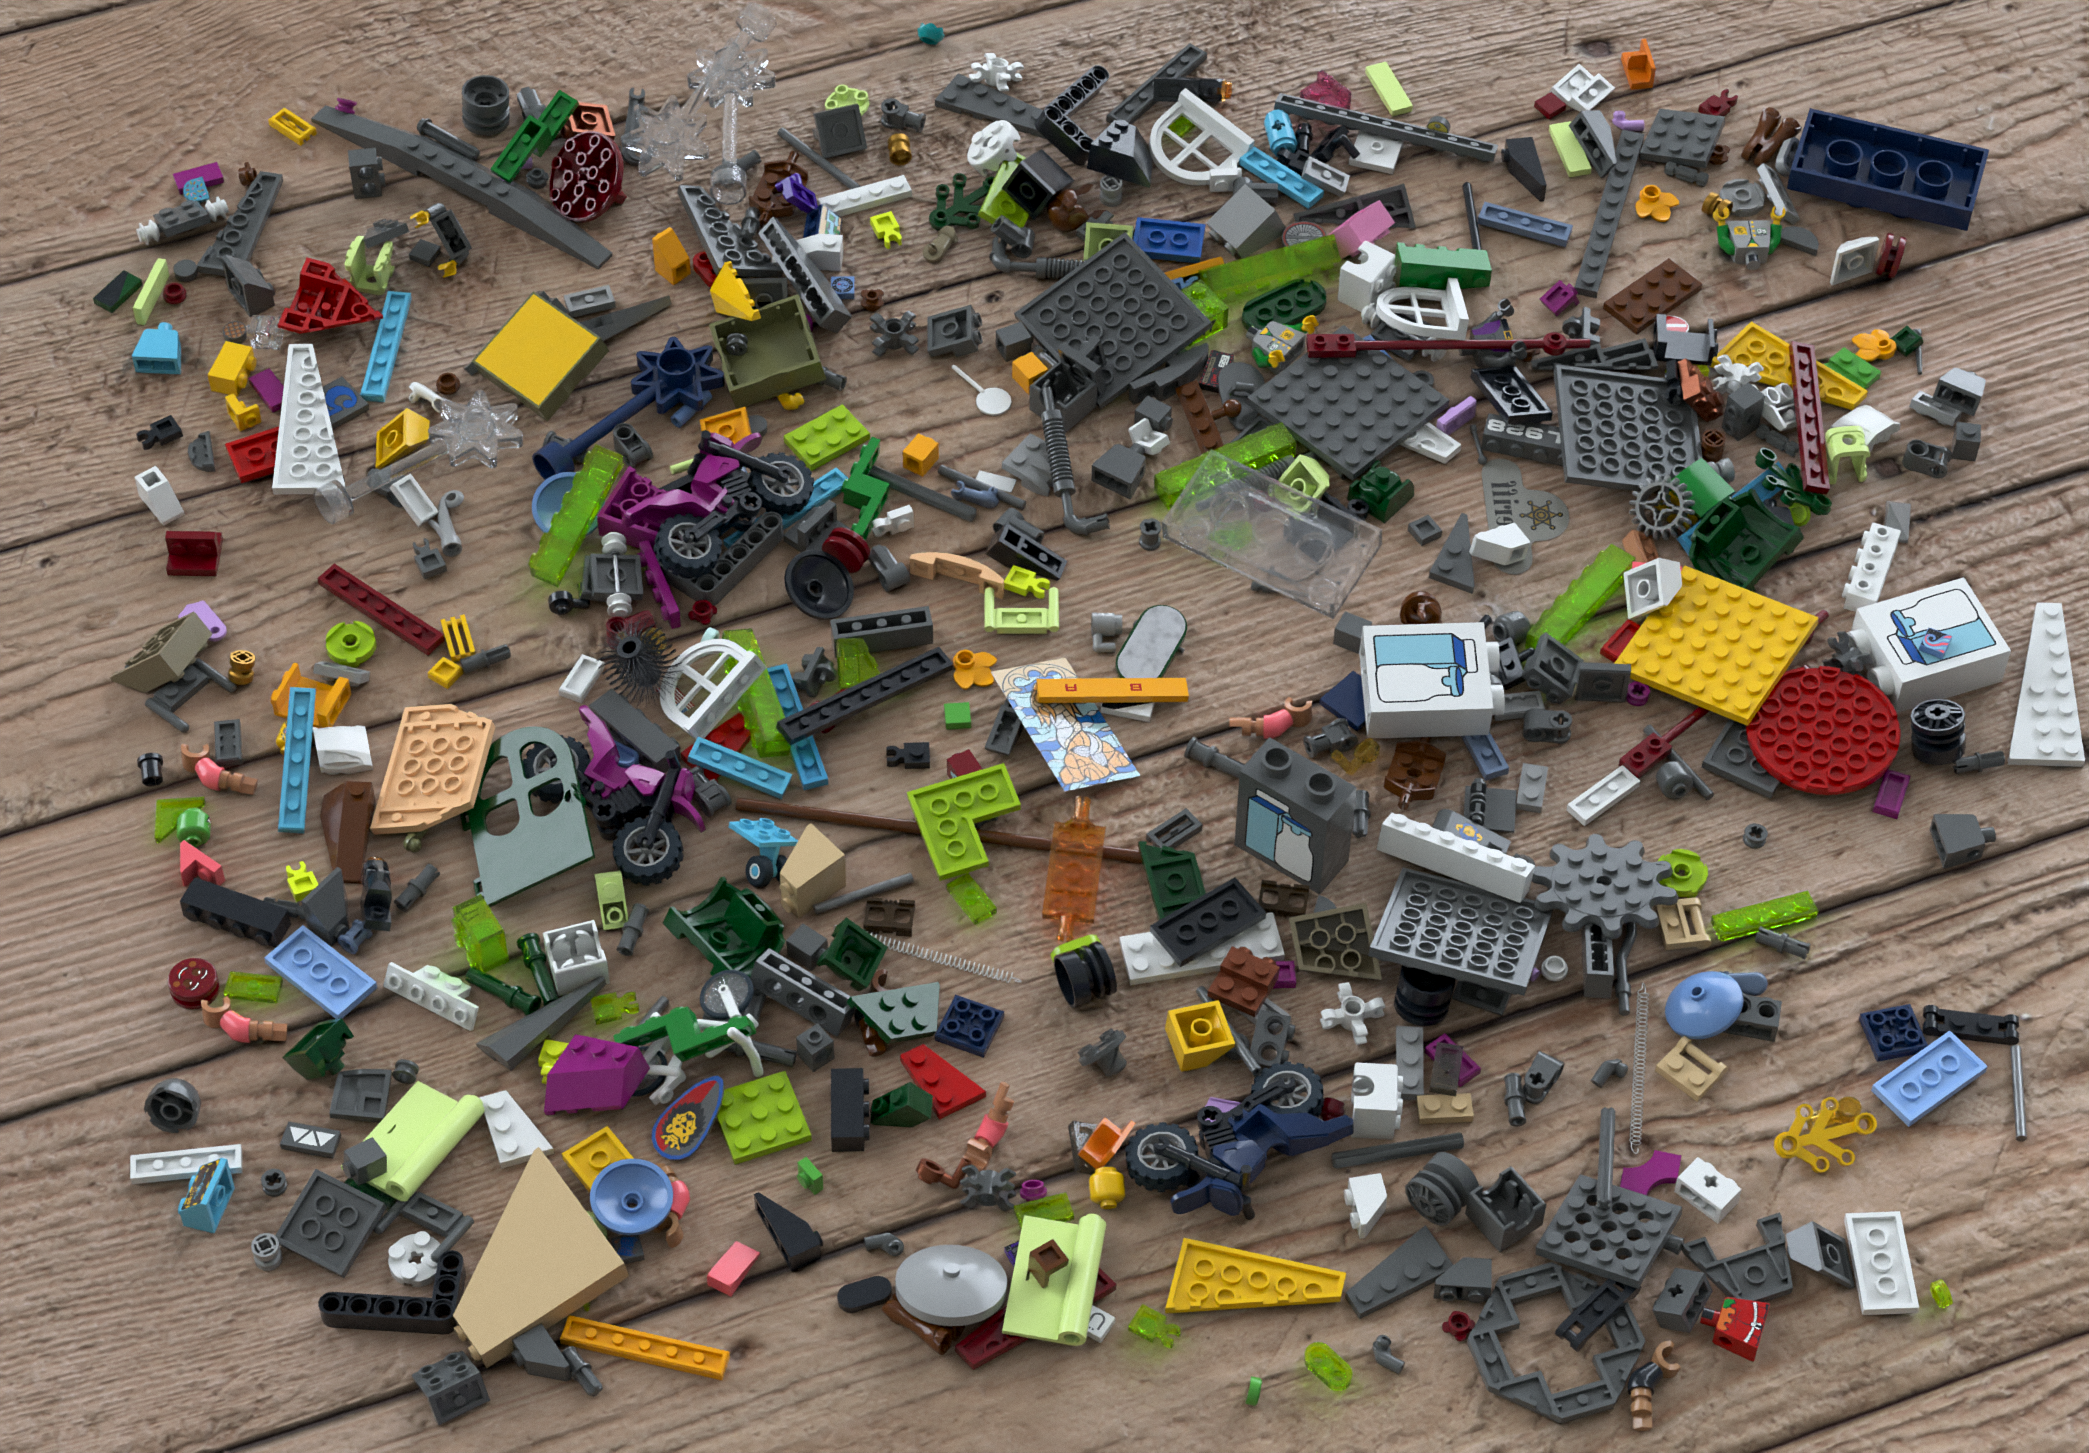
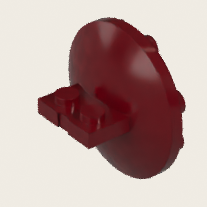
M596 131L582 132L569 138L557 156L553 158L549 179V197L554 207L569 220L580 223L590 222L603 215L614 201L623 204L627 196L621 190L624 173L622 154L618 145L609 136Z

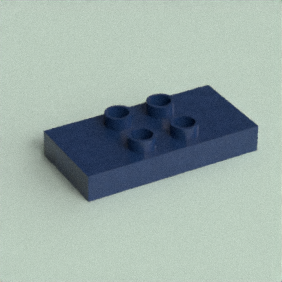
M1810 108L1790 170L1787 189L1845 202L1855 208L1866 207L1891 213L1898 218H1913L1968 231L1989 149Z

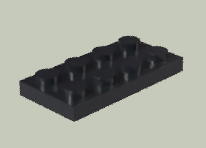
M1516 366L1471 370L1470 378L1507 424L1519 425L1520 423H1541L1542 421L1552 420V410Z
M1234 877L1150 925V932L1176 963L1182 967L1266 919V912Z

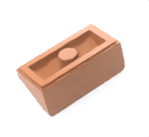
M1632 529L1622 540L1631 567L1632 562L1647 563L1659 558L1652 535L1646 537L1644 532Z

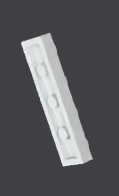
M902 175L818 198V205L824 204L837 215L844 216L912 197V189L905 176Z
M241 1144L130 1155V1179L132 1184L189 1179L193 1175L196 1176L201 1165L220 1158L228 1160L231 1174L242 1173Z

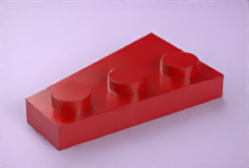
M737 713L712 730L704 739L741 753L756 734V729L741 713ZM694 744L681 752V759L690 768L697 767V765L687 762L688 755ZM703 768L704 775L708 780L715 779L718 783L721 775Z
M924 1044L900 1055L901 1063L915 1084L933 1095L932 1109L939 1120L986 1097V1091Z

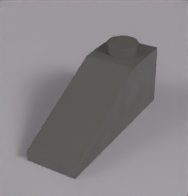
M1600 110L1580 111L1569 124V127L1600 178H1604L1616 165L1611 127Z

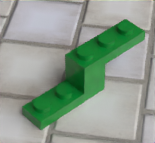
M558 90L538 120L531 115L527 117L491 167V172L511 184L532 153L539 158L542 157L578 107V101Z
M871 437L868 445L864 444L859 455L860 459L858 462L855 461L850 471L851 476L849 479L846 478L841 488V492L844 493L843 503L861 509L859 514L860 520L852 525L851 530L859 534L865 541L873 528L872 521L879 517L889 494V483L868 476L880 453L881 440L875 437Z
M687 1006L676 1007L669 1014L661 1017H651L641 1025L625 1027L620 1033L613 1035L616 1043L641 1047L669 1036L674 1055L681 1062L735 1042L727 1034V1030L730 1027H735L747 1037L756 1034L754 1023L747 1016H736L729 1019L728 1023L707 1027L701 1033L696 1014Z

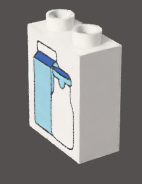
M1964 577L1858 608L1852 630L1847 632L1849 647L1855 646L1862 654H1870L1873 663L1865 665L1868 670L1867 679L1888 697L1897 713L1912 709L1917 704L1926 700L1945 699L2002 682L2011 652ZM1928 627L1952 636L1951 643L1943 659L1919 651L1920 644Z
M1484 622L1363 626L1359 657L1367 739L1489 735L1492 715L1504 714L1505 697L1502 684L1491 685L1490 672L1499 671L1500 653L1498 642H1486Z

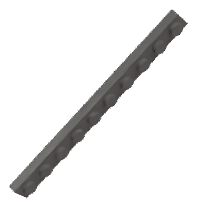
M1279 93L1274 105V110H1283L1288 115H1299L1306 120L1316 119L1323 121L1327 125H1344L1348 130H1362L1373 136L1383 135L1394 141L1404 140L1411 142L1415 146L1425 145L1432 147L1436 151L1446 150L1454 152L1461 157H1475L1482 162H1493L1498 150L1497 144Z
M1622 129L1615 152L1616 165L1609 172L1574 287L1579 295L1597 298L1643 144L1644 134Z

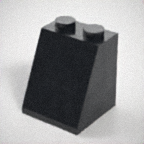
M1041 149L1018 164L1002 189L1035 220L1047 210V205L1059 193L1069 189L1075 180Z

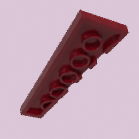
M1100 1268L1098 1270L1093 1303L1114 1292L1117 1286ZM1007 1306L955 1346V1352L973 1370L1030 1339L1002 1333Z

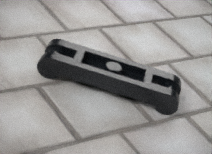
M1926 1005L1923 1008V1017L1926 1019L1923 1023V1033L1926 1035L1941 1037L1948 1031H1951L1958 1039L2004 1045H2016L2019 1043V1033L2016 1031L2019 1027V1017L2016 1015L1997 1016L1939 1009L1935 1005ZM1998 1028H1999V1029H2006V1031H2004V1032L1998 1031Z
M1608 1278L1558 1326L1555 1335L1562 1340L1565 1338L1570 1342V1347L1576 1352L1580 1351L1586 1342L1629 1300L1634 1299L1638 1295L1642 1287L1640 1286L1638 1289ZM1617 1287L1622 1288L1623 1291L1621 1292L1620 1290L1617 1289ZM1577 1326L1582 1331L1576 1334L1572 1329Z

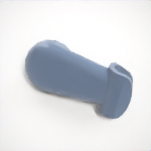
M957 481L956 485L960 490H951L953 499L957 501L964 499L985 508H994L999 503L996 497L998 489H994V486L990 487L988 491H978L966 488L964 482Z
M1720 971L1731 976L1738 983L1742 993L1758 996L1767 989L1768 982L1762 973H1729V971Z

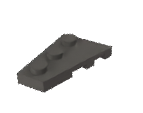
M381 219L373 223L374 227L367 229L364 242L368 249L410 231L407 223L398 222V220L392 221V219Z

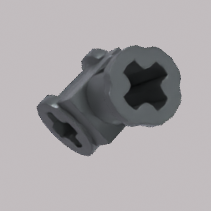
M893 98L882 102L881 110L883 115L881 123L884 127L903 130L906 126L915 129L918 133L922 132L926 121V114L911 112L908 105L901 104Z
M1340 718L1322 727L1321 734L1313 737L1305 736L1303 743L1307 754L1313 758L1316 757L1317 753L1329 750L1330 754L1339 751H1349L1356 746L1358 738L1349 730L1347 720Z
M697 766L690 770L694 778L695 800L707 817L713 816L714 812L721 807H728L732 804L726 789L719 785L715 779L709 781L704 775L702 767Z

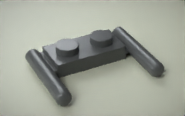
M197 658L193 665L183 670L185 674L176 682L169 681L154 693L153 698H148L145 702L146 707L182 733H186L189 730V725L173 714V712L209 683V679H212L230 693L235 692L237 689L235 683H232L200 658Z
M415 1192L406 1202L397 1200L378 1221L373 1230L376 1234H382L400 1213L403 1214V1217L446 1237L431 1254V1260L438 1263L439 1257L444 1252L449 1251L474 1224V1220L472 1217L464 1216L462 1212L421 1192Z

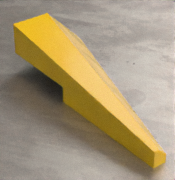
M725 262L710 289L716 312L749 321L760 319L759 310L752 308L755 304L753 299L750 300L749 292L741 278H736L738 274L736 269H733L732 262Z

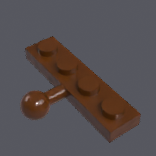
M1197 380L1175 388L1205 463L1226 455L1227 451L1214 421L1225 416L1229 418L1239 416L1242 410L1240 402L1236 399H1229L1223 404L1222 408L1210 412Z

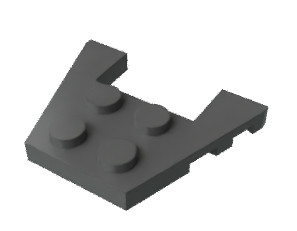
M1780 1212L1757 1220L1756 1226L1766 1245L1721 1260H1717L1706 1237L1682 1245L1681 1250L1683 1254L1704 1272L1727 1297L1767 1302L1792 1293V1278L1789 1259L1786 1255V1241Z

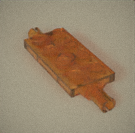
M1082 796L1075 798L1073 817L1069 821H1054L1042 918L1059 920L1056 938L1061 942H1064L1065 932L1066 942L1073 941L1075 922L1094 924L1106 826H1096L1091 823L1089 819L1091 799L1084 797L1082 806Z

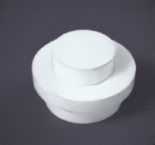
M1550 956L1542 963L1541 972L1548 980L1560 981L1566 977L1568 966L1563 958Z

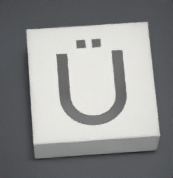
M1092 1305L1087 1336L1101 1343L1114 1325L1115 1317Z

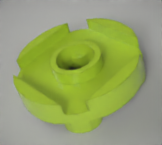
M353 621V624L345 625V622L339 623L332 627L326 635L327 654L331 660L340 665L357 668L360 663L367 661L377 648L372 628L360 621ZM353 641H356L355 644L352 646L346 645V642L352 643Z
M1686 849L1672 850L1671 854L1666 856L1663 854L1658 861L1669 862L1673 873L1671 877L1659 881V884L1675 889L1678 897L1695 898L1698 892L1704 888L1708 877V868L1706 864L1704 866L1703 862L1700 861L1701 857L1695 852ZM1684 870L1687 876H1679L1676 873Z

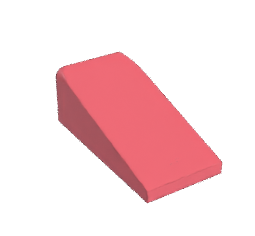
M736 1241L708 1273V1286L732 1297L759 1257L760 1252Z

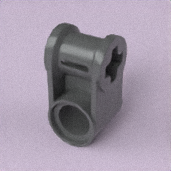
M620 423L614 427V449L628 467L635 468L636 464L641 461L653 458L651 447L642 439L632 425Z
M1915 439L1908 443L1902 464L1910 471L1923 473L1933 478H1943L1947 475V463L1950 462L1952 453L1946 447L1936 446Z
M1529 709L1524 714L1523 737L1531 742L1566 743L1571 737L1569 727L1572 724V716L1562 710ZM1560 717L1562 718V724H1559Z
M1539 1051L1525 1075V1084L1522 1092L1526 1096V1101L1532 1104L1542 1102L1553 1084L1559 1079L1565 1063Z

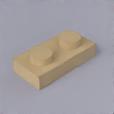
M1471 1093L1417 1096L1416 1104L1419 1124L1473 1122L1474 1114Z

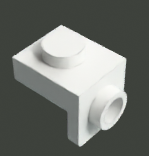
M1231 160V169H1210V192L1233 191L1234 180L1242 177L1241 168H1237L1236 160Z
M1143 418L1128 430L1132 443L1142 445L1147 454H1158L1162 451V448L1170 444L1168 435L1152 430L1149 419Z

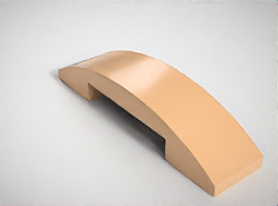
M938 552L917 553L910 556V574L933 580L936 573L978 584L979 593L984 594L986 588L991 587L994 589V597L1000 599L1004 597V579L995 571L977 561L959 555Z

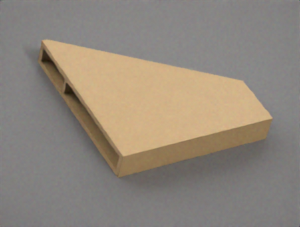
M539 1147L533 1151L453 1314L457 1326L454 1327L456 1334L462 1342L465 1340L469 1342L471 1346L468 1347L471 1356L476 1362L481 1360L486 1368L514 1351L512 1339L541 1323L547 1330L629 1276L622 1259Z

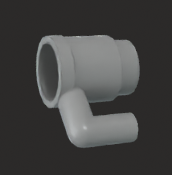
M1092 612L1091 634L1093 650L1095 652L1115 653V643H1103L1102 637L1122 634V615Z

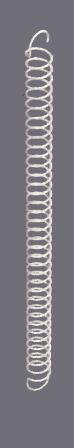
M890 938L887 947L889 948V950H891L892 948H893V950H894V944H895L896 939H894V943H893L892 947L890 948V941H891V938ZM899 941L898 946H897V948H896L894 951H896V950L898 949V952H901V951H902L903 954H905L906 952H907V954H908V948H909L910 943H908V947H907L906 951L904 952L905 942L903 943L902 949L899 951V945H900V941ZM913 945L912 950H911V952H910L908 955H910V954L912 953V956L917 955V958H919L920 956H921V958H922V953H923L924 947L922 948V951H921L920 955L918 956L919 946L917 947L916 953L913 955V949H914V945ZM928 949L926 951L925 956L922 958L924 959L926 957V960L931 959L932 962L935 960L936 963L940 961V964H943L945 962L946 966L948 964L950 967L954 965V968H957L959 966V969L961 970L963 968L964 971H966L967 969L969 971V966L971 962L969 961V964L965 970L966 959L964 960L963 966L960 968V958L958 965L955 967V961L957 957H955L953 964L950 965L952 958L951 955L948 963L946 964V954L944 961L941 963L942 953L940 955L939 960L936 961L938 953L937 951L934 959L932 960L933 950L931 951L930 957L927 959ZM974 962L973 967H972V969H971V971L973 970V973H974L975 962ZM979 963V964H978V968H977V970L975 971V973L977 972L978 975H980V974L982 973V975H983V971H984V966H985V965H983L982 971H981L980 974H979V966H980V963ZM988 966V969H987V971H986V973H985V975L987 974V977H988L989 966ZM993 967L992 972H991V974H990V976L992 975V979H994V978H993V970H994V967ZM997 969V973L995 975L997 980L1001 978V981L1003 982L1006 979V983H1009L1011 978L1016 979V982H1022L1020 979L1012 977L1013 972L1011 974L1009 981L1007 982L1008 971L1006 973L1004 980H1002L1004 970H1002V973L998 979L997 976L999 969Z
M1644 984L1645 992L1640 994V990L1637 992L1635 1036L1647 1042L1645 1038L1638 1037L1639 1035L1646 1036L1638 1032L1647 1030L1646 1026L1648 1025L1646 1023L1648 1021L1647 1013H1641L1638 1010L1640 1006L1649 1008L1647 1006L1648 1002L1646 1005L1638 1002L1640 998H1647L1649 996L1646 993ZM1645 1014V1015H1647V1016H1646V1017H1640L1639 1015ZM1644 1018L1646 1019V1021H1640L1638 1019ZM1638 1027H1646V1029L1642 1030ZM1636 1041L1634 1046L1632 1109L1643 1106L1642 1097H1644L1642 1094L1644 1090L1641 1093L1634 1090L1635 1086H1643V1084L1635 1083V1078L1642 1077L1645 1080L1643 1077L1645 1074L1642 1076L1636 1075V1073H1643L1645 1069L1635 1065V1058L1644 1061V1063L1646 1062L1644 1059L1637 1058L1638 1056L1645 1057L1646 1052L1644 1051H1646V1048L1645 1050H1638L1636 1048L1638 1046ZM1637 1052H1644L1645 1054L1640 1055ZM1636 1094H1641L1642 1097H1637V1096H1635V1095H1636ZM1640 1098L1642 1099V1101H1636L1634 1099ZM1631 1109V1112L1635 1114L1633 1116H1641V1118L1633 1117L1634 1119L1632 1120L1631 1117L1630 1129L1638 1128L1642 1131V1124L1640 1123H1642L1643 1112L1636 1114ZM1634 1124L1641 1125L1640 1127L1631 1128ZM1630 1130L1629 1141L1631 1143L1632 1149V1144L1640 1145L1634 1144L1632 1142H1640L1642 1138L1639 1136H1641L1642 1134L1640 1133V1135H1633V1133H1631ZM1633 1137H1639L1640 1139L1635 1140Z

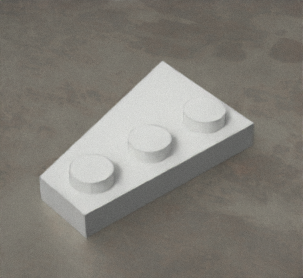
M506 1090L480 1097L501 1169L529 1161L533 1151L538 1147L545 1156L554 1154L553 1147Z

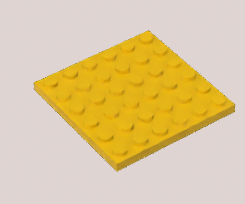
M1684 565L1681 570L1682 587L1667 606L1649 614L1614 664H1631L1630 679L1748 726L1818 625V617Z

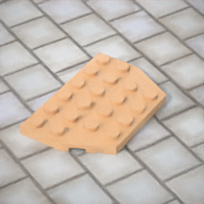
M452 704L405 707L370 826L372 833L378 835L421 832L474 808L495 731V725L492 720L478 717L470 711L466 713Z

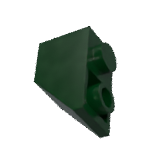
M909 1082L872 1101L870 1123L877 1126L915 1127L931 1119L933 1095Z

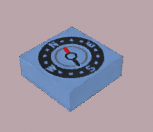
M854 276L831 277V286L840 299H855Z

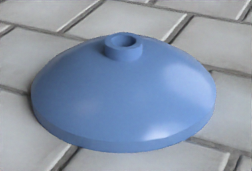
M563 472L549 477L537 488L532 500V514L537 526L546 535L562 541L578 540L588 536L598 527L597 515L605 504V499L599 485L590 477L576 472ZM568 511L574 512L571 516L566 515Z
M1716 971L1697 973L1683 980L1670 993L1665 1006L1666 1020L1672 1030L1682 1037L1706 1039L1716 1036L1728 1029L1740 1015L1743 1007V993L1738 983L1725 973Z
M624 1159L614 1162L604 1168L592 1184L590 1191L592 1212L601 1225L617 1234L640 1235L658 1227L670 1213L673 1204L671 1182L660 1167L649 1161ZM631 1203L637 1204L635 1208L628 1207Z

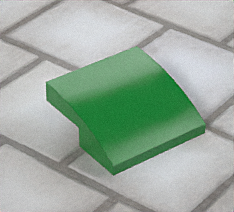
M1703 458L1695 461L1675 476L1680 479L1679 485L1682 483L1687 485L1685 491L1693 493L1687 500L1695 501V505L1690 506L1689 509L1695 511L1694 515L1699 520L1704 518L1721 500L1735 493V490ZM1670 489V491L1678 498L1677 494L1672 489Z

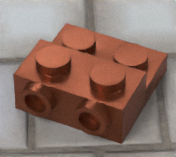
M578 102V107L561 129V137L566 139V141L586 131L600 132L613 140L615 139V132L607 105Z
M1687 358L1679 361L1678 366L1684 401L1706 422L1724 415L1722 408L1724 399L1719 391L1716 392L1713 389L1709 377H1705L1699 368L1693 365Z
M1232 946L1220 965V972L1208 989L1207 997L1216 1001L1219 1000V1002L1256 1017L1278 980L1280 967L1269 957L1260 959L1254 956L1252 951L1246 947H1239L1238 949Z

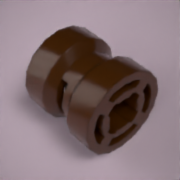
M1709 429L1703 433L1701 450L1702 458L1706 462L1712 461L1715 463L1722 459L1723 448L1726 442L1723 432Z

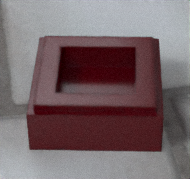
M1552 92L1536 100L1534 103V107L1547 119H1551L1566 110V104Z

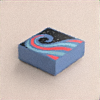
M1928 627L1920 644L1919 651L1943 659L1951 643L1952 636Z

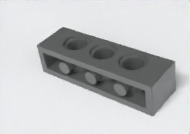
M770 948L755 961L750 979L753 987L811 1022L818 1023L823 1029L837 1037L851 1023L856 1007L851 1008L848 1005L847 1001L851 997Z

